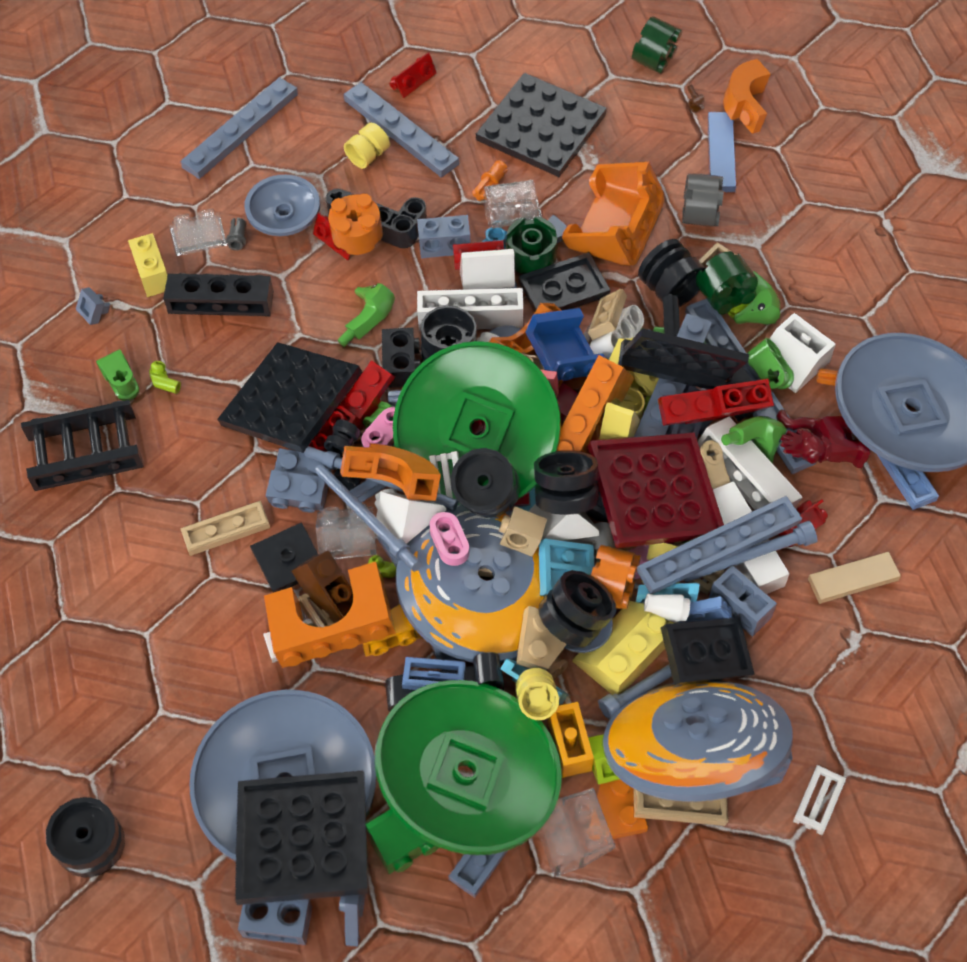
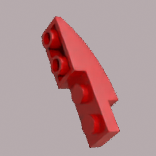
M371 360L342 403L338 405L309 446L327 452L324 442L329 435L333 434L332 428L337 420H346L361 430L364 427L363 420L366 417H370L378 409V404L382 401L380 399L395 376Z
M768 379L722 385L714 389L658 398L663 426L704 422L774 406Z

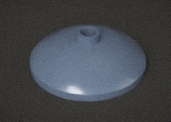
M275 175L263 179L252 187L246 196L244 207L248 221L258 231L272 236H288L303 231L315 221L320 210V198L316 188L309 181L294 175Z

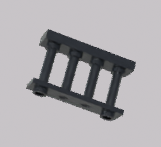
M130 400L115 401L111 404L22 422L21 428L28 441L34 440L37 466L26 468L27 478L34 491L144 468L143 459L137 444L130 446L126 420L136 418ZM115 423L119 448L103 452L99 426ZM88 429L92 454L76 458L72 432ZM61 435L64 460L48 464L45 438Z

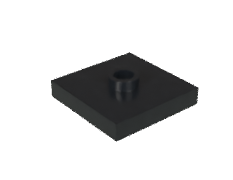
M302 522L250 545L251 551L273 593L299 584L291 570L318 554Z

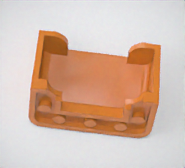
M650 162L598 164L589 179L590 188L596 196L581 228L578 224H569L563 232L562 239L569 249L582 253L589 252L591 256L623 266H634L640 258L663 207V189Z

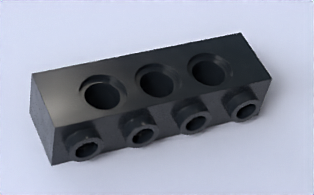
M178 273L167 275L163 299L168 314L271 316L274 290L271 276Z

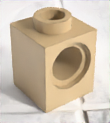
M514 507L509 517L504 515L499 532L503 533L500 545L532 557L541 542L547 518Z

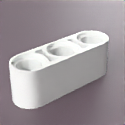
M636 305L624 308L616 330L592 340L590 348L593 353H603L606 359L609 360L619 338L631 339L635 337L644 324V316L641 309Z

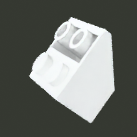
M795 313L784 321L770 337V340L776 344L781 355L793 370L794 381L789 389L795 393L817 374L819 369H823L830 363L836 345Z

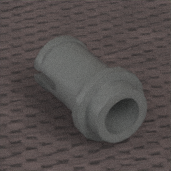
M233 218L230 222V232L226 237V243L232 250H241L246 244L244 235L247 223L244 219L237 218L235 226L236 219Z

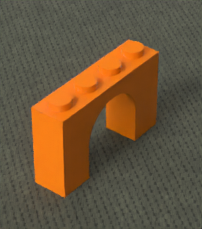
M598 355L561 427L557 451L570 450L589 454L587 446L592 440L593 433L605 411L607 402L611 403L614 399L623 402L635 379L624 367Z
M376 561L348 570L353 591V603L349 612L340 621L330 626L313 627L304 623L301 605L292 587L264 595L273 653L282 668L296 666L304 661L326 657L330 653L352 649L360 644L381 640L389 635L396 634L383 576Z

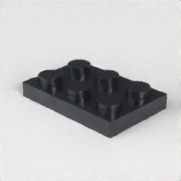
M589 252L519 276V283L534 312L540 303H554L561 310H569L600 300L602 297L610 294V288Z
M740 617L672 623L660 627L674 686L748 678L755 674Z

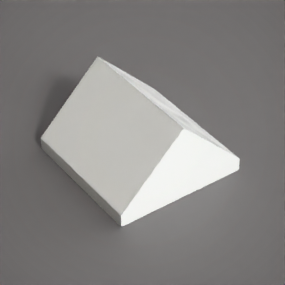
M514 249L461 253L460 277L463 290L515 287Z
M381 492L376 518L397 539H402L407 544L430 525V520L435 514L445 512L446 508L444 505L430 501L409 500L406 495Z
M536 504L528 511L547 518L542 539L566 541L599 536V530L586 512L571 515L551 514L541 510Z

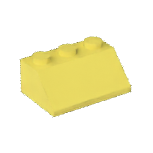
M629 601L627 610L622 609L612 619V634L602 647L591 652L578 653L572 661L611 695L615 693L619 695L624 692L663 652L665 645L660 627L674 623L656 614L644 611V604Z

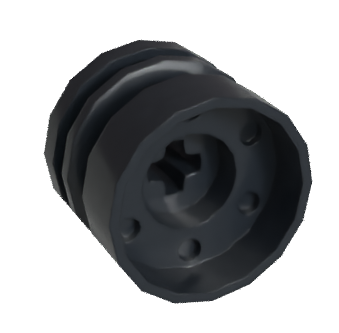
M670 239L657 245L649 252L639 267L638 277L651 291H655L657 298L662 303L663 297L668 294L677 295L679 307H681L700 291L696 284V277L700 270L703 273L706 268L696 257L691 256L689 250L684 248L679 240Z
M456 306L437 307L428 312L421 323L422 362L444 348L464 342L476 341L477 325L474 317L468 311Z

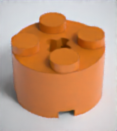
M368 194L348 195L332 201L328 219L333 242L336 247L346 250L351 255H361L372 251L379 239L381 241L383 229L379 208L371 196Z
M601 544L596 555L599 562L597 561L595 567H593L591 576L601 582L611 593L616 603V608L627 610L630 598L633 596L636 583L634 577L640 564L641 555Z

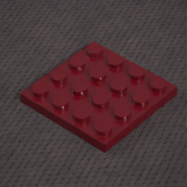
M695 433L589 442L587 446L588 452L597 459V484L616 548L691 541L724 525Z

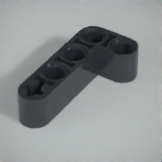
M343 189L329 191L326 195L328 215L332 201L355 194ZM417 197L410 198L399 211L376 203L380 211L383 229L381 241L398 248L411 247L419 237L417 219L427 218L424 200Z
M485 652L476 655L473 658V666L465 668L464 680L478 682V685L484 683L504 691L503 674L500 669V655L495 652ZM436 670L440 673L458 674V671ZM403 675L392 676L385 680L389 712L400 700L415 691L402 688ZM409 678V679H415V680L439 681V680H428V679Z

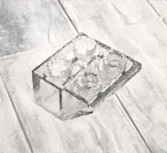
M533 180L484 186V207L488 225L491 228L507 227L524 217L525 221L534 220V217L542 218Z
M213 208L199 211V216L191 218L189 214L174 216V221L170 222L169 227L177 256L227 245L220 212H214Z
M363 504L374 515L373 506L367 507L366 504ZM327 507L322 509V512H317L316 536L319 553L329 550L334 559L377 555L375 532L351 508L339 510L338 507Z
M594 788L558 799L548 821L538 832L554 877L583 868L616 847Z

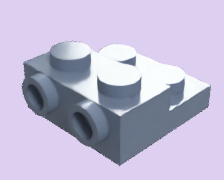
M279 448L275 469L271 470L266 498L268 502L280 509L292 506L308 513H314L315 510L323 511L329 486L315 473L316 467L322 464V462L305 457V452L301 453Z

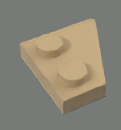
M528 606L524 609L516 664L530 669L541 668L547 670L566 646V643L552 635L545 627L540 618L538 608Z

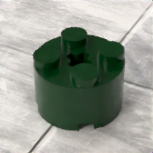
M653 16L649 18L640 33L642 35L639 43L636 42L631 59L662 74L668 63L666 59L668 57L672 59L677 51L678 46L675 43L678 42L682 30Z
M524 217L510 225L507 231L506 250L514 249V270L516 272L526 274L556 263L558 237L556 229L551 222L541 217H534V220H525Z
M732 251L720 253L706 262L708 267L703 273L700 270L697 274V286L712 308L720 315L728 313L732 308L741 304L751 303L756 296L754 292L757 288L758 279L739 253L738 255H734Z

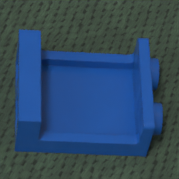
M580 308L533 314L525 332L544 369L557 372L558 381H568L572 378L584 376L588 377L598 355L606 358L603 353L594 354L579 327L584 318Z

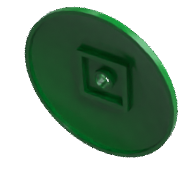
M464 342L444 348L430 356L415 369L404 384L393 416V440L395 447L415 453L430 461L429 456L448 454L455 451L459 452V459L462 455L473 449L488 448L498 451L507 458L519 475L521 490L518 499L529 493L537 485L534 478V462L537 458L547 453L556 452L561 435L559 404L555 392L544 373L520 352L492 342ZM477 420H483L486 424V430L481 435H474L472 432V425ZM452 459L448 460L450 477L453 470ZM437 461L438 471L441 474V494L446 495L441 461ZM487 480L483 484L487 485L489 481Z
M448 680L418 688L400 700L390 711L381 727L376 742V776L381 792L391 810L417 836L451 852L468 855H490L513 849L531 839L541 830L555 809L559 798L562 780L561 763L556 745L549 731L541 720L528 718L521 711L517 698L484 683L478 685V682ZM466 766L470 768L473 776L465 777L461 775L458 767Z

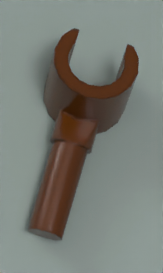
M688 85L687 90L692 97L689 99L688 105L690 110L696 113L704 109L702 104L704 96L702 94L698 95L693 86Z

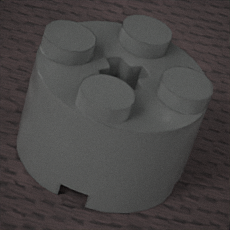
M688 173L684 189L682 223L702 226L719 225L720 212L718 209L719 206H722L724 194L722 190L723 176Z

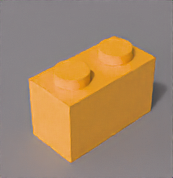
M578 702L558 706L556 712L547 718V723L559 754L562 778L592 771L594 757Z

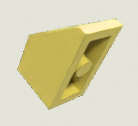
M607 402L599 439L632 438L638 429L640 419L634 411Z

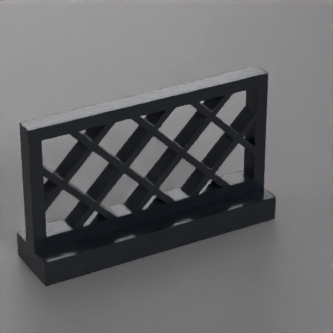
M642 328L632 340L624 339L621 342L618 365L628 371L709 390L725 385L726 380L748 363L749 354Z

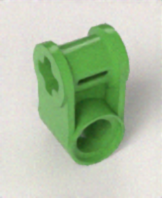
M765 338L747 353L749 354V365L756 371L761 380L768 379L770 381L771 389H787L793 384V370L789 367L779 348L772 340Z
M120 349L96 360L105 380L109 382L120 400H132L138 395L139 386Z

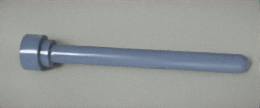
M810 521L797 525V528L793 529L792 533L750 547L684 579V581L689 582L796 543L798 545L804 544V546L817 543L818 539L814 526Z
M669 664L621 694H608L599 699L598 704L604 716L610 720L625 703L672 677Z

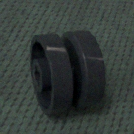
M488 448L473 449L462 455L454 465L450 477L451 489L457 501L474 515L484 518L499 517L510 511L517 502L521 490L520 478L514 466L498 451ZM488 480V484L484 485L483 483Z
M556 451L547 453L537 458L534 462V478L537 483L535 486L536 506L541 510L559 515L579 514L589 511L599 502V489L596 482L598 479L597 459L592 455L580 451Z
M576 570L564 572L553 589L547 593L539 604V615L545 627L560 641L573 647L583 648L590 645L601 629L606 627L616 613V603L606 587L593 576Z
M90 797L71 799L59 806L50 817L46 827V844L51 855L68 872L79 877L99 876L110 870L120 859L125 846L124 830L116 816L103 802Z

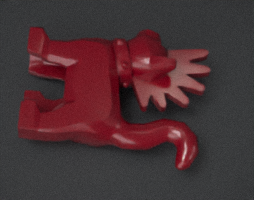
M783 409L779 410L776 415L777 421L781 422L786 429L797 430L796 433L788 430L786 435L781 436L782 442L780 446L784 447V453L791 454L797 458L801 457L811 464L817 461L819 463L825 461L849 462L854 467L862 469L869 458L870 449L862 442H859V440L852 439L851 430L842 416H824L821 418L798 417L792 419L787 416L786 411Z

